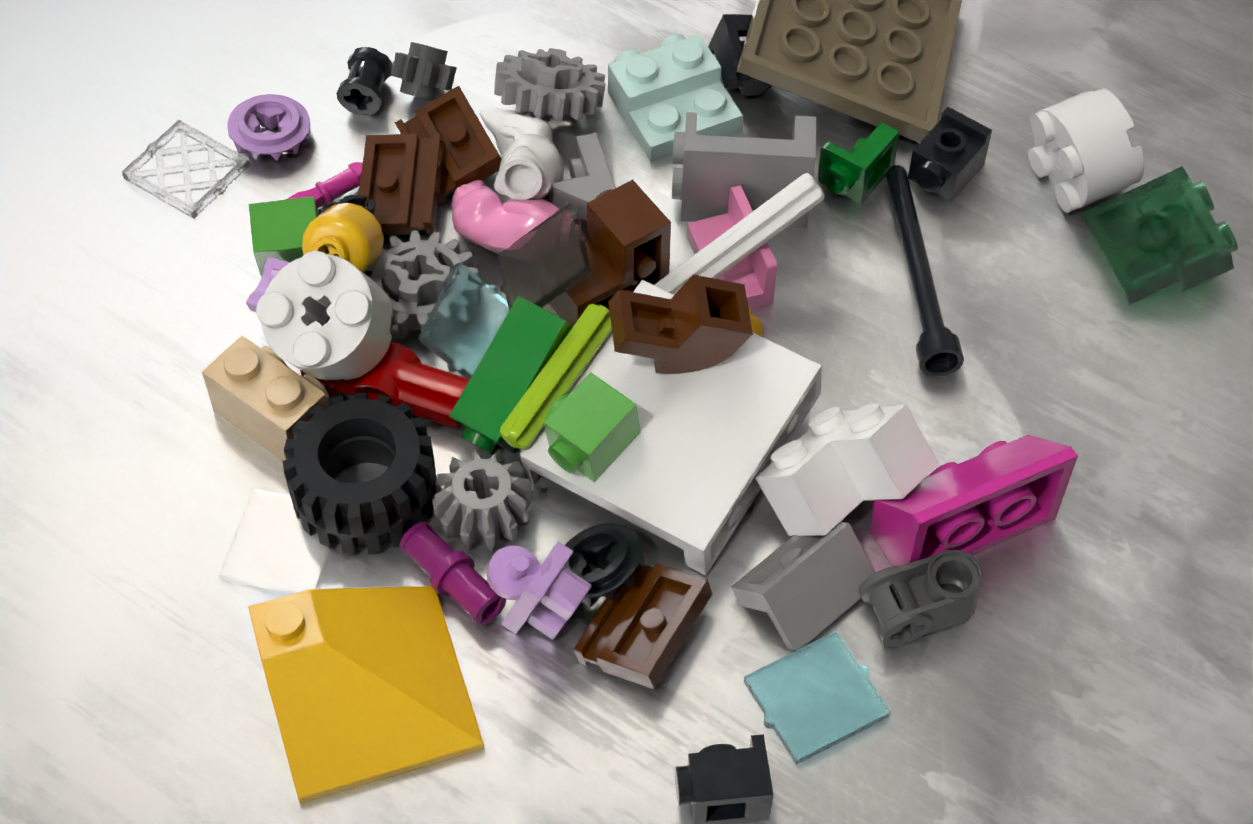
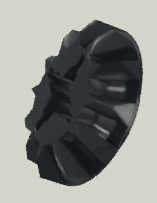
M605 523L592 526L578 533L565 544L573 553L564 566L592 585L582 600L589 607H592L601 596L614 602L615 591L621 587H634L633 574L646 568L642 555L645 547L640 537L632 528L623 524ZM610 562V565L604 570L596 568L592 571L588 563L606 565Z

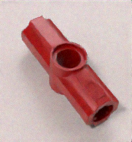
M390 342L389 348L382 360L365 375L351 380H317L323 386L355 396V393L367 392L368 398L371 400H376L380 394L392 397L394 407L403 402L412 408L413 415L457 428L461 424L449 417L470 379L422 364L419 357L413 351L398 343ZM300 370L302 377H303L305 374H307V373L303 372L302 370Z

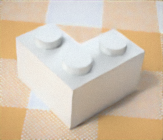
M870 403L858 409L841 411L840 407H831L820 412L810 420L809 426L811 429L798 440L788 442L778 448L771 455L772 463L757 475L755 479L788 536L827 535L863 500L903 499L939 465V462L907 404L880 407L878 403Z

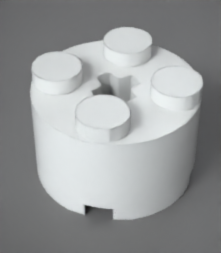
M1105 88L1096 91L1095 89L1088 90L1031 115L1030 123L1033 130L1035 147L1028 150L1029 162L1038 177L1042 178L1048 175L1054 183L1055 196L1063 211L1068 213L1075 209H1080L1140 182L1142 179L1144 156L1141 144L1131 148L1126 131L1135 128L1122 102L1110 90Z
M320 251L308 252L282 268L272 279L256 307L257 317L261 322L263 334L271 349L284 361L316 379L328 381L359 378L371 371L382 360L390 345L392 335L389 332L393 313L390 300L384 290L347 260ZM329 316L330 319H329V321L326 323L325 320H326L327 317Z

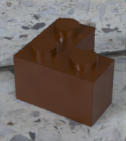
M633 179L615 189H609L600 193L594 200L587 203V239L569 249L565 248L557 251L548 260L541 263L543 297L560 318L566 320L573 327L588 305H603L609 309L608 301L619 289L634 292L641 280L655 285L669 274L671 221Z

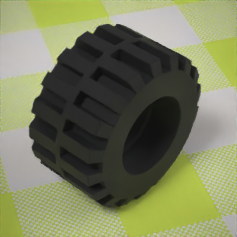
M367 392L355 393L354 399L346 401L343 400L342 395L330 398V406L323 409L320 405H316L308 411L310 418L308 422L298 420L292 428L294 439H286L283 451L286 460L283 461V469L297 520L301 519L302 527L310 537L318 534L320 544L329 549H332L339 543L343 553L356 555L358 547H367L368 554L381 552L380 545L390 542L394 548L400 545V541L406 531L415 524L423 522L422 516H431L434 509L433 499L436 494L435 482L437 475L431 437L427 434L426 425L421 417H413L412 408L403 402L394 407L392 397L382 394L376 400L369 399ZM375 463L388 468L379 477L364 483H344L335 479L342 471L357 464Z

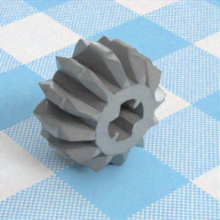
M476 448L471 455V461L467 463L452 457L451 464H449L450 473H440L437 476L435 482L436 494L433 499L434 514L441 520L442 530L447 535V538L460 535L461 543L464 544L467 550L477 540H484V544L491 552L496 545V538L499 536L514 542L518 535L517 526L528 525L531 518L530 505L533 500L532 484L529 483V479H524V469L520 466L519 461L505 464V457L500 450L490 459H482V455Z

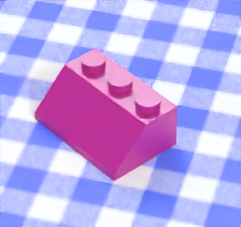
M1032 435L1023 436L1009 443L1006 441L995 442L974 458L959 464L949 462L936 468L903 499L875 500L869 532L892 567L903 566L937 555L946 550L964 551L973 556L1055 520L1078 455L1071 446Z

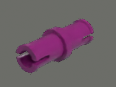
M417 523L403 535L399 545L400 551L405 555L407 554L431 577L430 585L438 594L442 596L449 595L472 617L477 625L484 626L489 624L502 612L506 599L497 595L491 589L489 583L474 569V560L464 551H454L433 531V528L428 523Z

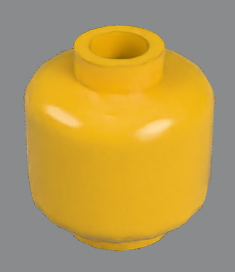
M337 204L324 211L309 223L303 234L302 251L304 255L311 251H320L343 258L364 273L376 263L382 253L384 237L381 225L371 212L356 204Z

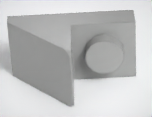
M597 133L576 136V159L569 160L571 179L554 182L551 186V191L548 193L549 202L559 209L563 208L566 203H571V213L581 215L580 233L587 235V203L594 200L600 193L616 188Z

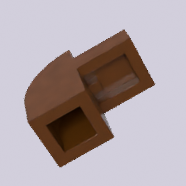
M693 274L671 299L619 289L608 301L614 351L654 359L656 373L680 374L712 367L733 355L753 335L745 284Z

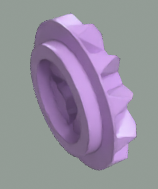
M264 94L246 99L232 110L227 121L229 139L233 140L237 152L244 153L249 151L255 161L265 154L272 155L276 161H278L282 152L297 154L299 144L309 141L311 124L307 110L298 101L283 95ZM260 125L262 127L266 126L269 129L278 127L279 133H273L269 130L261 133Z

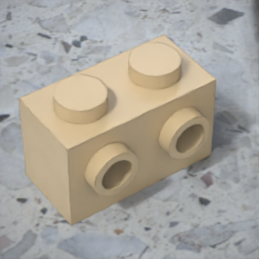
M243 335L202 371L213 411L283 461L286 460L283 451L286 439H294L292 428L298 420L308 422L310 420L308 411L316 405H320L323 409L329 406L328 392L317 379L308 374L302 377L290 369L285 361L270 347L263 346L260 348Z

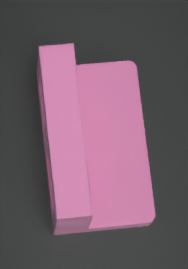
M741 185L729 188L728 213L687 223V238L694 254L698 253L753 212ZM768 242L718 278L720 280L745 284L748 307L751 309L773 304L777 263Z

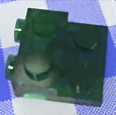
M1183 166L1083 212L1086 225L1129 304L1177 282L1184 292L1234 269L1231 253L1238 250L1235 237L1226 221L1216 224L1210 211L1214 210V204L1207 188L1202 181L1193 184Z

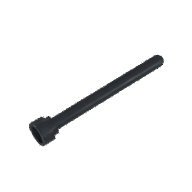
M893 165L887 170L886 178L923 331L915 348L921 372L928 376L949 375L957 371L964 362L960 340L950 329L944 327L907 172L904 167Z

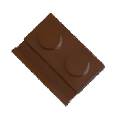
M460 86L453 88L415 111L417 116L404 123L400 119L395 122L401 134H418L419 138H432L433 133H441L445 147L439 193L440 204L447 201L445 196L454 192L461 185L475 180L482 181L499 171L502 159Z
M433 133L432 138H419L418 134L366 135L358 195L367 196V200L373 199L376 203L374 217L381 225L383 235H411L412 230H426L427 234H433L436 230L445 147L441 133Z
M657 563L654 567L645 565L646 568L633 574L634 587H621L616 590L614 602L608 598L605 599L573 649L580 664L588 666L589 663L600 666L605 673L651 689L656 688L713 594L708 579Z

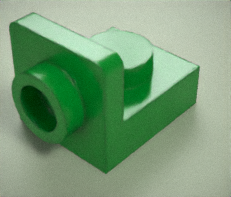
M881 122L867 139L864 137L860 138L853 146L851 152L831 142H827L820 149L818 181L832 192L843 195L861 205L886 177L887 170L895 165L899 131Z

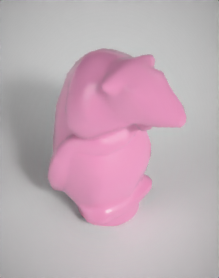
M481 180L461 185L455 191L451 203L453 209L452 221L455 231L470 243L484 247L493 253L529 265H541L542 262L548 260L557 251L565 248L569 249L579 242L581 215L571 213V203H566L563 208L559 209L543 199L530 198L527 200L502 202L498 194L485 186Z

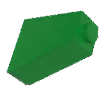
M517 296L449 417L465 427L461 438L490 454L495 445L514 454L518 448L515 449L500 436V427L572 329V326L566 320Z

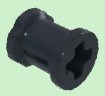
M359 47L348 58L349 74L347 79L340 83L336 95L341 106L348 111L358 115H371L379 111L383 98L380 91L383 83L390 77L392 62L386 54L379 52L375 48Z

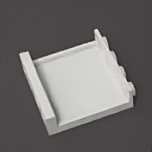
M641 280L634 290L635 293L671 299L674 296L644 280ZM611 331L567 394L569 395L592 372L637 404L641 433L594 483L578 470L571 474L556 464L548 453L549 444L545 427H543L528 449H520V458L525 477L529 479V483L535 485L540 476H543L683 549L685 565L706 576L761 489L755 477L772 463L771 455L778 448L791 442L820 396L822 365L753 333L733 355L719 364L689 373L662 374L655 372L654 359L615 352Z

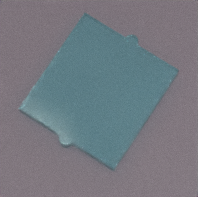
M462 262L457 263L453 266L418 340L448 364L447 368L451 373L458 372L463 377L471 379L512 305L498 294V289L495 285L488 286Z
M837 631L744 676L746 687L764 713V726L768 729H774L796 765L885 720L891 713L868 679L869 668L858 664Z

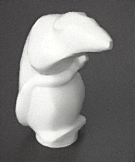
M484 107L481 109L479 114L485 125L494 135L497 148L503 156L494 184L495 190L499 194L507 195L517 200L542 199L547 196L552 189L553 183L562 181L564 176V160L555 147L550 125L538 117H530L529 112L517 113L514 110L495 107Z

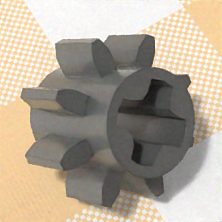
M411 42L408 54L395 52L390 76L402 79L399 92L433 101L437 98L439 89L452 90L457 67L445 64L448 51Z

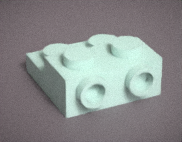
M673 34L665 38L658 48L639 53L636 49H628L618 54L613 63L608 64V94L650 161L673 153L674 132H685L686 112L697 113L696 132L699 135L724 136L742 130L743 114L721 83V66L700 34L688 38L681 34Z

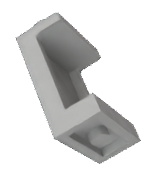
M686 112L685 132H674L673 164L683 165V168L673 167L672 199L682 200L681 221L694 222L728 213L730 187L741 185L754 211L801 175L809 173L811 176H814L817 117L795 116L792 140L699 135L696 132L697 113ZM809 212L788 227L807 228Z

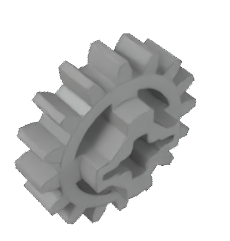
M549 48L548 52H545L543 49H538L536 54L520 50L518 57L507 54L504 56V62H497L494 95L502 96L501 103L503 105L516 104L515 112L517 113L531 111L533 118L538 117L544 121H550L553 117L556 121H562L563 115L580 120L582 119L583 112L594 115L596 114L597 107H602L606 85L604 83L605 75L597 73V66L595 64L583 65V58L581 57L570 59L566 56L567 51Z
M412 231L410 241L402 243L396 236L390 237L391 249L388 251L382 249V253L376 263L364 272L385 293L389 294L388 298L393 313L390 328L397 325L399 338L405 339L411 330H419L422 340H428L431 328L437 327L446 335L450 333L449 321L451 319L465 323L468 320L466 307L477 306V290L480 289L478 268H474L472 253H460V244L456 239L449 241L446 245L441 244L440 233L435 231L428 240H421L418 231Z

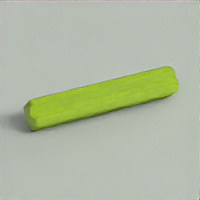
M588 305L502 424L499 434L507 444L515 449H528L544 427L543 422L551 405L558 397L569 392L612 331L610 312L605 306Z

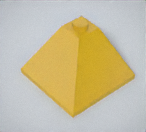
M431 586L308 589L248 606L261 662L300 804L484 749V743L437 592Z

